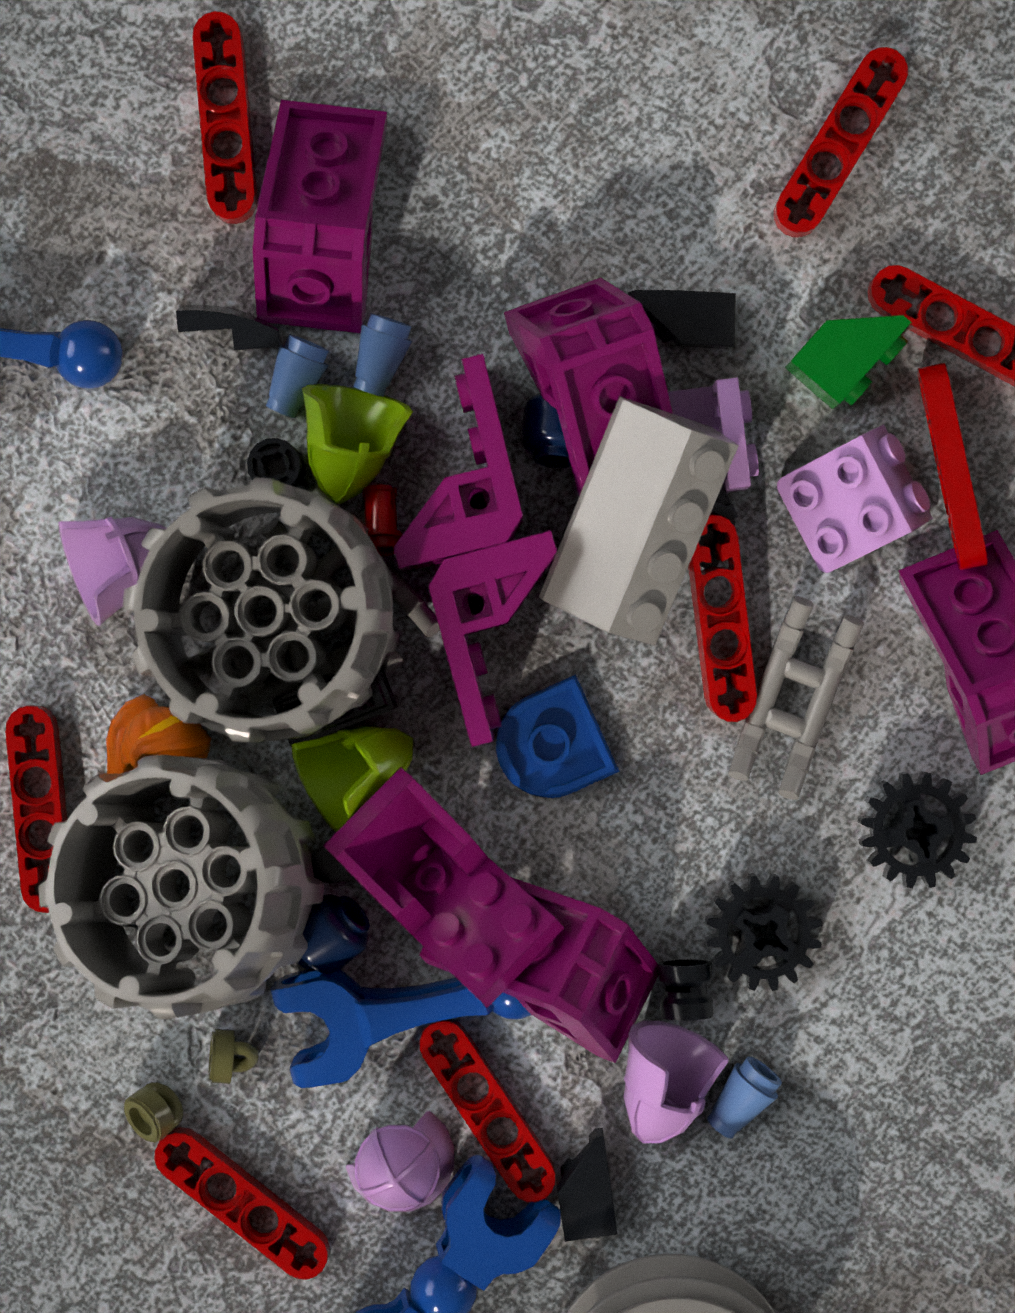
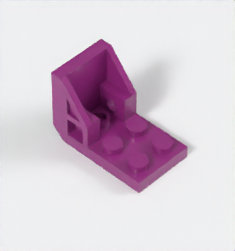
M281 100L254 224L252 250L256 317L273 324L361 333V325L365 321L373 233V200L387 129L386 111Z
M603 278L595 279L504 312L509 334L542 398L558 412L579 496L619 396L673 414L654 329L641 303Z
M483 354L461 359L465 373L455 375L454 377L463 413L471 411L475 413L478 426L467 430L476 465L487 463L488 467L443 479L394 546L398 567L403 572L441 564L447 558L510 542L523 522V514ZM477 493L484 494L486 508L482 510H476L470 506L471 498Z
M998 530L983 535L988 565L959 570L955 551L952 548L898 570L900 583L944 663L946 686L971 758L980 775L1015 762V559Z
M551 531L444 559L428 586L471 747L493 742L495 737L493 729L501 727L502 723L494 694L484 696L478 676L488 673L480 642L470 644L467 635L502 626L510 622L555 558L557 550ZM478 594L484 599V608L478 614L471 613L468 602L470 595Z
M401 767L323 845L400 925L487 1008L564 929L557 918L488 858L473 838Z
M511 877L557 918L564 929L503 993L515 997L531 1015L596 1056L616 1063L629 1037L631 1026L635 1024L659 975L658 963L630 926L604 909ZM424 947L422 948L419 956L427 964L448 971Z

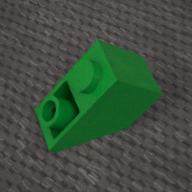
M904 315L826 320L785 368L832 410L843 400L852 406L873 382L866 374L874 364L881 360L887 366L907 344L908 340L901 334L911 324V321Z

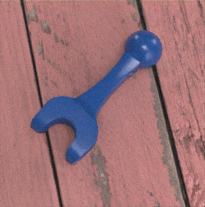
M77 321L68 325L61 332H28L0 328V357L24 360L47 368L54 366L67 382L79 388L95 389L106 385L114 379L122 365L123 350L119 338L111 328L98 321Z
M312 968L280 977L270 988L274 1005L278 1010L283 1013L312 1012L324 1020L330 1031L325 1041L302 1049L294 1056L289 1070L293 1083L300 1088H312L349 1080L360 1069L371 1045L396 1033L423 1024L462 1016L489 1015L492 1011L503 1018L512 1020L531 1016L515 997L503 992L487 1008L456 977L417 986L371 988L361 987L341 970L332 974H324Z

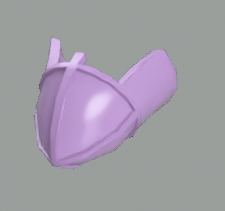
M109 517L90 521L58 522L59 534L69 569L81 599L97 626L101 625L123 607L124 590L137 584L143 563L150 551L142 547V540L150 528L166 529V527L134 517L118 519Z
M648 1020L633 1024L629 1031L628 1061L624 1077L625 1090L623 1097L632 1133L642 1143H664L685 1132L693 1120L702 1114L706 1103L704 1097L727 1065L729 1058L712 1042L679 1025Z
M427 1111L413 1128L407 1125H387L373 1129L362 1142L355 1158V1163L346 1165V1170L354 1189L368 1203L389 1212H411L432 1203L444 1191L454 1170V1145L446 1126L431 1111Z

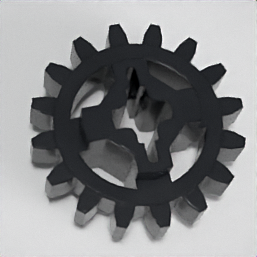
M921 771L917 783H913L909 773L901 772L899 773L898 787L894 788L890 783L883 780L879 785L884 796L880 800L867 796L864 800L874 810L871 816L858 817V823L870 829V834L858 839L859 845L874 847L875 851L868 857L867 861L873 867L885 862L886 866L882 876L887 880L892 881L901 872L902 882L905 887L913 889L917 876H921L925 885L932 888L936 885L935 873L941 872L946 877L952 879L955 877V873L950 864L955 859L964 863L969 862L970 858L961 849L963 843L977 842L976 836L965 832V825L977 820L976 815L960 811V807L968 799L965 794L948 795L951 790V781L942 778L935 787H932L931 773ZM920 794L930 795L937 799L945 807L946 812L932 813L927 810ZM897 802L899 810L891 823L883 825L888 810ZM915 816L918 820L928 824V829L920 832L921 841L919 843L916 839L906 835V830L914 827L913 818ZM950 835L946 848L937 857V847L944 836ZM905 847L908 849L910 859L913 860L914 865L898 861L887 848Z
M754 873L749 874L748 887L741 889L732 880L728 883L732 896L728 900L720 896H715L713 899L718 908L721 909L719 916L706 915L705 922L711 927L716 928L715 934L705 937V943L707 947H720L721 949L712 959L716 967H720L730 963L731 966L727 974L728 979L734 983L743 974L747 975V986L749 990L753 991L759 985L760 979H766L772 991L778 990V977L785 975L792 983H796L798 977L794 968L798 964L812 968L814 964L806 955V951L808 948H821L822 945L819 939L810 935V930L822 926L820 918L806 915V912L814 906L813 900L810 897H805L796 901L795 897L798 894L799 886L792 881L783 890L779 889V876L772 873L767 879L766 885H761ZM772 897L762 907L748 909L742 905L753 898ZM791 911L795 914L798 924L796 942L788 937L786 922L791 916ZM744 919H748L754 924L757 922L763 926L769 920H772L770 928L782 944L765 938H761L757 943H754L756 936ZM729 922L738 927L741 941L737 945L735 953L731 950L728 941ZM779 955L783 958L782 961L770 966H754L764 957Z

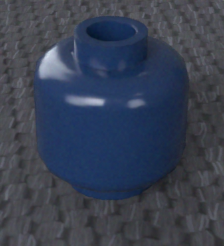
M540 393L532 396L524 407L522 445L524 449L534 456V461L539 465L550 468L571 467L557 410L545 401Z
M333 894L323 895L321 903L313 904L303 931L308 948L298 964L308 970L313 968L320 973L332 974L342 969L362 953L368 943L367 931L370 924L361 906L348 896L339 897Z

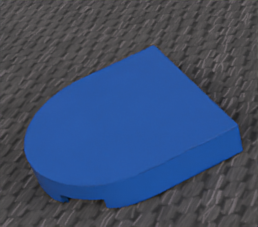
M576 674L516 702L507 711L501 721V727L498 728L496 754L500 767L512 784L528 794L544 798H558L620 772Z

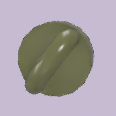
M215 1029V1031H212L208 1079L211 1080V1083L230 1084L232 1072L248 1071L258 1062V1050L250 1043L234 1041V1030ZM234 1055L245 1056L242 1059H234Z
M151 1082L129 1096L124 1103L125 1116L132 1129L144 1140L154 1143L160 1141L177 1127L184 1115L182 1103L176 1093L167 1085L159 1082Z

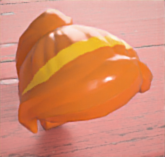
M142 694L125 702L111 720L106 738L107 774H120L138 768V761L144 756L170 755L205 759L208 757L212 738L202 728L201 724L182 722L170 713L169 707L159 706L155 699Z

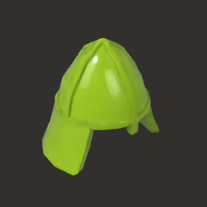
M329 384L306 385L302 388L306 410L308 463L319 488L336 504H342L360 494L380 473L386 458L391 455L393 446L413 410L410 406L397 399L385 395L384 397L377 396L353 387Z
M359 726L352 729L342 728L337 733L291 745L292 757L297 773L309 798L326 823L335 832L400 767L406 771L413 759V738L397 728Z

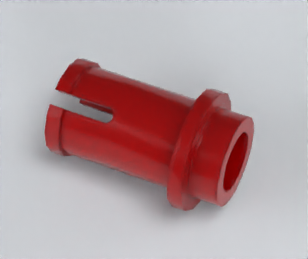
M384 484L364 488L363 498L365 504V526L368 528V535L379 555L389 556L395 554L394 546L403 533L397 530V488Z

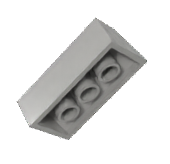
M619 396L539 597L543 601L608 633L655 646L739 445L711 426Z

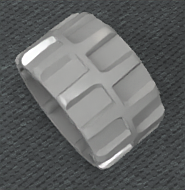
M254 478L248 485L226 490L204 487L189 495L188 501L192 507L180 515L166 529L150 528L142 540V547L150 551L143 563L137 584L124 590L123 608L134 612L139 646L131 656L138 674L152 676L156 679L162 690L170 697V713L184 723L201 724L213 731L226 734L232 741H279L320 733L323 726L341 717L351 708L362 707L373 695L370 685L381 668L386 654L396 651L400 637L393 630L392 591L397 589L398 583L394 570L384 563L370 539L368 528L356 516L316 493L284 484L272 478ZM281 512L283 522L291 526L288 535H277L266 540L259 549V553L248 546L233 542L234 533L229 528L231 525L252 516ZM328 533L333 538L348 562L355 587H348L342 591L333 584L311 579L315 574L317 566L316 554L311 546L307 544L311 534L323 536ZM206 546L209 550L203 559V573L206 580L212 586L209 592H200L188 598L179 613L180 597L186 576L193 562ZM286 547H294L299 554L298 568L291 575L283 577L276 569L277 555ZM239 553L244 560V571L238 580L229 583L223 576L222 565L229 555ZM324 591L331 599V612L324 620L316 622L309 616L307 610L308 601L315 593ZM269 597L275 603L277 613L274 621L269 626L262 628L254 619V607L262 598ZM215 603L221 610L222 621L214 632L207 633L201 627L200 614L208 604ZM348 611H358L357 626L350 651L330 683H327L320 674L326 663V651L323 644L317 639L320 631L329 632L337 629L344 623ZM188 635L196 641L215 643L217 645L212 658V667L216 677L222 682L218 693H213L196 674L185 653L181 636ZM299 641L306 646L309 652V661L302 671L295 673L288 668L285 662V654L291 644ZM245 647L253 655L254 666L248 676L239 678L232 670L231 661L235 652ZM271 672L279 679L287 682L304 683L298 691V697L303 704L291 711L272 717L248 713L251 705L250 700L246 695L241 694L243 688L256 687L265 682Z
M170 755L144 756L138 761V768L120 774L96 775L85 784L82 790L87 797L77 806L67 821L54 822L47 843L54 845L50 857L47 880L38 887L40 907H48L50 919L57 936V941L53 948L56 957L63 967H76L79 972L94 984L95 997L99 1002L113 1009L140 1006L151 1010L159 1019L179 1018L213 1011L226 1006L247 1002L263 995L267 979L271 977L277 968L299 962L307 950L308 943L303 936V931L310 916L312 905L321 903L324 893L323 882L314 877L311 854L307 844L315 841V835L309 821L294 819L285 806L276 798L280 788L277 783L266 775L240 771L226 765L222 760ZM171 791L176 797L191 798L189 807H181L174 810L167 817L165 823L154 822L156 814L150 805L162 795ZM218 801L238 821L248 839L250 847L228 846L226 844L229 839L230 828L224 815L216 810ZM196 818L201 821L204 828V836L198 845H195L190 837V826ZM146 833L150 835L154 845L153 853L149 859L144 858L140 848L141 840ZM231 857L236 858L241 866V875L235 885L226 876V866ZM117 861L125 868L123 876L115 877ZM182 871L188 876L190 881V890L184 899L178 894L176 889V881ZM132 886L138 891L140 896V904L135 913L132 911V906L127 900L128 892ZM257 890V902L252 920L251 913L241 903L242 895L250 894ZM218 910L223 913L227 921V930L222 938L215 934L212 926L213 917ZM137 924L139 926L136 933L138 951L128 938L123 925ZM168 925L171 926L176 934V945L172 952L168 951L163 943V932ZM199 949L208 951L219 950L213 956V965L219 972L199 986L194 985L196 976L192 969L185 967L176 969L177 963L192 959L199 952Z

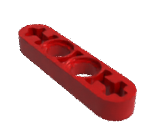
M213 11L204 14L197 20L192 36L206 197L209 207L220 220L229 224H239L245 222L253 215L257 208L258 200L244 39L237 22L232 16L224 12ZM222 27L226 35L232 36V39L223 42V55L227 64L236 61L235 67L217 65L216 53L211 43L204 42L205 38L213 36V28ZM206 64L216 65L205 69ZM228 78L237 84L236 98L230 104L224 106L212 103L208 96L211 84L217 79ZM234 131L241 136L242 148L235 157L223 159L214 153L213 142L221 132ZM245 167L244 174L234 172V180L239 193L246 194V199L237 202V210L229 211L224 202H218L220 196L227 195V178L224 173L215 176V169L235 171Z
M879 47L870 51L863 58L788 181L773 210L777 228L785 235L804 237L812 233L819 225L901 91L908 76V65L905 58L897 50L889 47ZM883 62L887 63L892 67L889 76L895 80V83L886 80L872 100L869 96L864 95L875 75L869 66L878 69ZM857 87L861 93H856L853 89ZM874 101L882 102L883 106L881 108L878 107ZM849 106L862 108L869 118L868 128L860 134L846 132L840 124L839 117L843 109ZM830 152L836 155L841 163L840 174L831 180L821 179L814 174L812 159L816 154ZM802 178L812 189L827 193L828 196L826 199H823L816 192L806 210L808 215L812 217V220L809 221L802 218L797 224H794L788 220L791 211L785 206V203L788 202L795 205L800 200L807 188L806 185L797 183L798 179Z
M900 265L885 267L870 281L867 290L868 300L872 308L880 315H904L911 321V324L906 329L1015 387V359L1008 363L1007 368L1001 365V362L1012 351L1015 340L1014 325ZM894 278H897L903 282L900 289L903 294L915 299L919 295L920 290H922L928 296L917 306L914 318L906 314V311L913 304L901 298H898L892 304L887 303L884 300L886 291L880 287L881 282L889 284ZM943 302L952 308L955 320L950 329L938 331L929 326L926 320V311L930 304ZM981 327L993 328L1001 337L1002 345L1000 351L994 356L987 357L981 355L973 345L974 334Z
M945 363L918 368L917 374L959 570L988 565L982 527Z
M710 514L701 536L707 534V525L711 523L714 530L724 533V541H719L715 545L716 559L720 561L728 559L729 567H709L701 571L700 563H712L709 547L700 545L699 542L688 566L704 699L707 707L714 715L727 722H738L746 719L753 712L757 702L739 540L736 528L730 520L720 515ZM723 576L730 582L732 588L731 596L724 605L711 606L705 600L704 588L710 579ZM723 629L732 630L738 639V647L735 653L726 659L716 658L710 648L713 636ZM741 665V672H730L732 686L739 691H743V698L736 699L734 709L730 710L727 705L718 702V695H723L727 692L726 677L720 673L714 675L713 669H733Z
M29 705L18 708L10 715L6 722L5 734L21 894L29 908L37 912L49 913L48 907H40L39 893L35 891V884L44 879L43 864L33 868L31 866V859L43 860L50 858L54 845L47 850L38 849L30 842L28 834L31 825L36 820H46L54 825V822L67 821V807L57 719L47 708ZM28 714H33V719L36 723H44L45 733L36 736V750L39 752L48 749L49 759L34 758L21 761V752H32L30 737L21 735L19 731L20 725L28 723ZM32 767H41L50 775L51 788L43 797H34L25 790L23 784L24 776Z
M452 1018L428 1023L420 1037V1052L474 1136L517 1198L526 1202H538L545 1199L555 1186V1166L488 1062L458 1020ZM440 1030L444 1035H449L453 1032L457 1036L453 1042V1051L460 1061L467 1053L473 1058L471 1061L460 1064L450 1076L444 1071V1069L452 1067V1061L443 1049L434 1052L430 1048L435 1041L433 1032ZM478 1073L487 1080L489 1089L482 1099L469 1101L459 1093L458 1082L465 1074ZM498 1117L511 1119L518 1128L516 1139L507 1145L494 1143L487 1134L488 1125L493 1119ZM526 1142L532 1147L524 1150V1158L530 1167L537 1169L542 1166L545 1169L541 1173L542 1185L535 1187L531 1182H526L523 1185L519 1182L523 1177V1170L516 1157L509 1164H506L503 1158L516 1154Z
M178 1127L159 1141L155 1149L154 1160L157 1169L173 1184L290 1276L296 1279L307 1280L316 1277L323 1271L328 1261L330 1245L326 1235L313 1223L196 1131L190 1128ZM182 1142L187 1143L191 1147L187 1156L198 1166L201 1165L205 1157L212 1161L204 1169L197 1183L190 1179L196 1171L194 1166L185 1160L179 1162L178 1165L173 1164L169 1160L173 1153L171 1148L167 1146L169 1143L175 1147L180 1146ZM216 1173L230 1175L236 1183V1194L227 1200L214 1198L207 1188L208 1178ZM258 1206H268L277 1214L278 1226L271 1232L260 1233L250 1225L249 1212ZM287 1223L295 1227L289 1236L295 1243L302 1247L308 1241L315 1244L316 1248L313 1255L317 1261L314 1262L307 1258L302 1263L297 1262L294 1259L297 1249L286 1239L281 1249L274 1245L281 1238Z

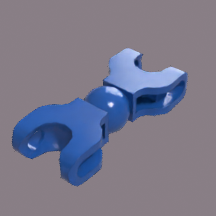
M481 1155L471 1156L461 1166L442 1192L441 1208L445 1220V1231L436 1243L438 1255L429 1257L417 1267L410 1284V1291L404 1287L394 1301L387 1304L370 1305L355 1313H469L477 1297V1287L485 1291L494 1278L503 1274L523 1272L538 1262L560 1227V1208L543 1199L538 1202H530L513 1218L499 1220L488 1216L483 1209L496 1185V1174L490 1161Z

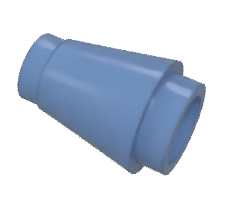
M370 314L367 325H361L356 379L353 387L384 397L386 388L389 386L412 343V340L408 339L412 326L378 314Z
M289 334L285 345L280 344V347H278L269 399L266 406L280 414L296 418L298 410L304 404L302 388L306 385L318 383L329 366L325 363L329 351L311 341Z
M748 1056L742 1064L735 1063L712 1112L707 1117L709 1124L723 1136L732 1139L738 1131L743 1129L778 1098L776 1090L782 1084L780 1078L768 1066L756 1058Z

